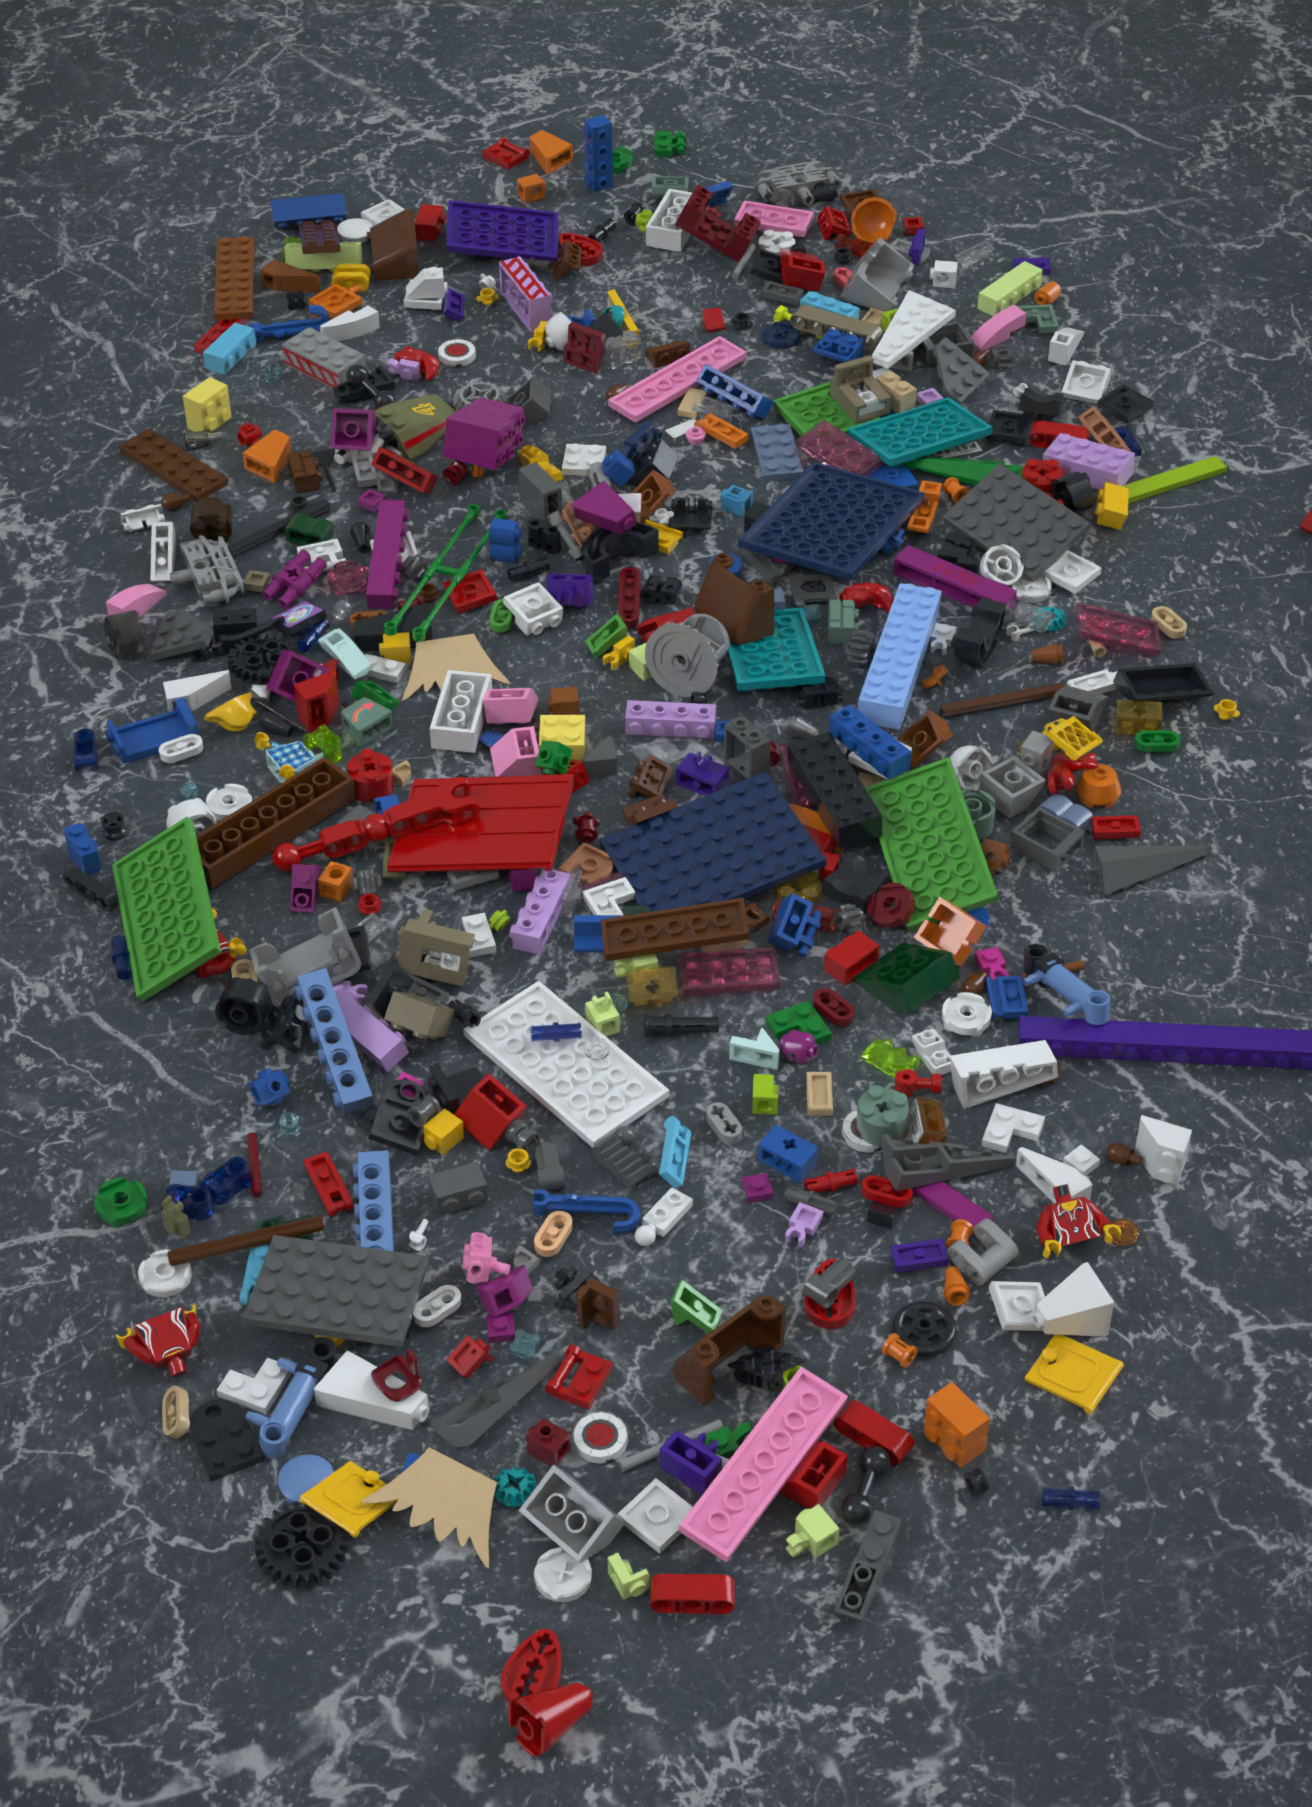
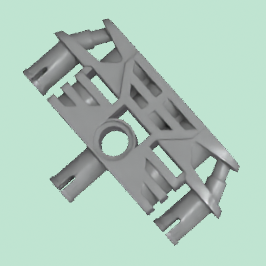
M804 162L761 171L757 176L754 191L757 195H761L765 202H768V200L771 202L773 193H778L780 188H785L792 191L791 195H794L795 200L802 199L805 205H808V203L811 205L814 202L811 190L830 182L831 184L835 183L838 190L842 186V182L838 178V171L832 167H825L823 162Z
M199 535V539L179 543L187 569L170 572L173 586L193 581L204 606L222 601L228 604L229 598L234 596L236 592L239 594L244 593L241 576L223 537L218 536L219 541L206 539L203 535Z

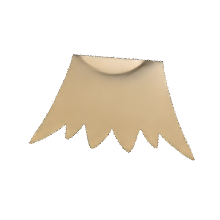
M475 634L416 642L412 672L402 701L416 692L422 684H424L425 692H428L433 686L434 681H436L442 691L448 670L491 674V678L506 684L511 683L487 656Z
M429 1447L422 1456L398 1477L361 1501V1503H379L398 1499L392 1509L393 1511H400L413 1505L410 1527L422 1525L434 1518L435 1535L439 1542L457 1528V1536L461 1547L465 1546L470 1537L481 1561L489 1568V1524L496 1481Z

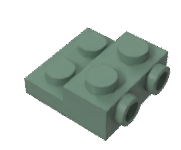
M653 176L652 196L663 198L668 189L688 192L689 177Z

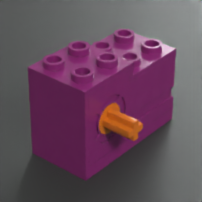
M479 397L446 418L443 457L472 464V475L474 477H483L484 467L493 470L497 469L513 457L514 450L522 444L523 434L521 432L525 422L524 408Z

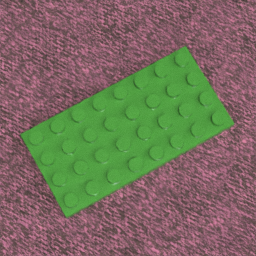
M950 757L903 773L891 780L887 779L865 787L882 814L883 836L879 837L892 881L893 883L903 884L915 898L914 911L910 916L909 923L906 924L909 932L918 930L925 919L933 923L940 922L928 916L939 897L952 902L965 912L1000 900Z
M185 817L112 864L136 996L143 1002L221 953L193 821Z

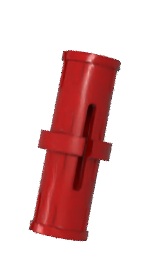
M854 1168L837 1173L830 1171L826 1172L823 1176L804 1179V1188L809 1192L813 1190L816 1193L828 1190L835 1192L837 1188L857 1185L858 1176L854 1174L856 1173Z

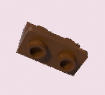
M567 240L558 251V258L554 262L553 277L560 280L562 275H566L570 268L576 272L580 270L582 249L578 245Z
M678 340L654 346L645 350V356L655 368L665 366L689 354L690 343Z
M649 754L644 761L640 760L634 770L637 772V775L632 777L628 785L631 788L628 796L633 798L637 791L649 798L662 794L673 767Z
M660 794L625 807L622 812L630 827L650 818L658 817L661 814L678 808L675 799L667 802L664 795Z
M592 1277L585 1286H580L575 1296L579 1326L584 1329L593 1318L600 1325H607L616 1329L621 1322L619 1291Z

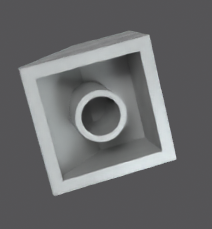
M1013 756L981 773L979 790L990 794L995 800V807L1010 819L1027 809L1045 785L1046 780L1016 756Z

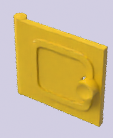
M1055 1334L1025 1376L1024 1381L1084 1408L1087 1414H1092L1124 1367V1364L1120 1360L1114 1359L1069 1337ZM1056 1359V1362L1054 1364H1049V1362H1052Z
M349 1461L313 1488L303 1493L299 1498V1502L310 1506L356 1538L361 1529L394 1506L398 1499L379 1503H361L367 1496L387 1484L379 1479L380 1475L372 1470L366 1471L352 1461ZM365 1483L373 1484V1487H368Z

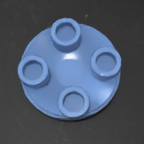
M316 1455L297 1456L289 1460L280 1470L278 1486L288 1503L294 1504L295 1501L301 1503L299 1498L303 1493L313 1488L334 1473L330 1463L322 1457Z

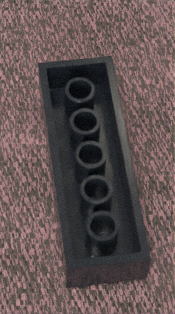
M830 732L787 744L788 765L839 849L883 836L882 814Z

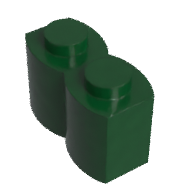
M300 513L295 514L285 528L286 541L295 545H310L328 541L334 535L333 523L323 518L314 519L309 515Z

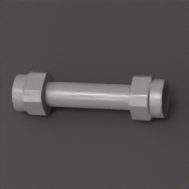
M558 510L548 516L552 526L557 527L570 548L568 552L575 560L584 554L583 548L573 540V537L563 523L562 514Z

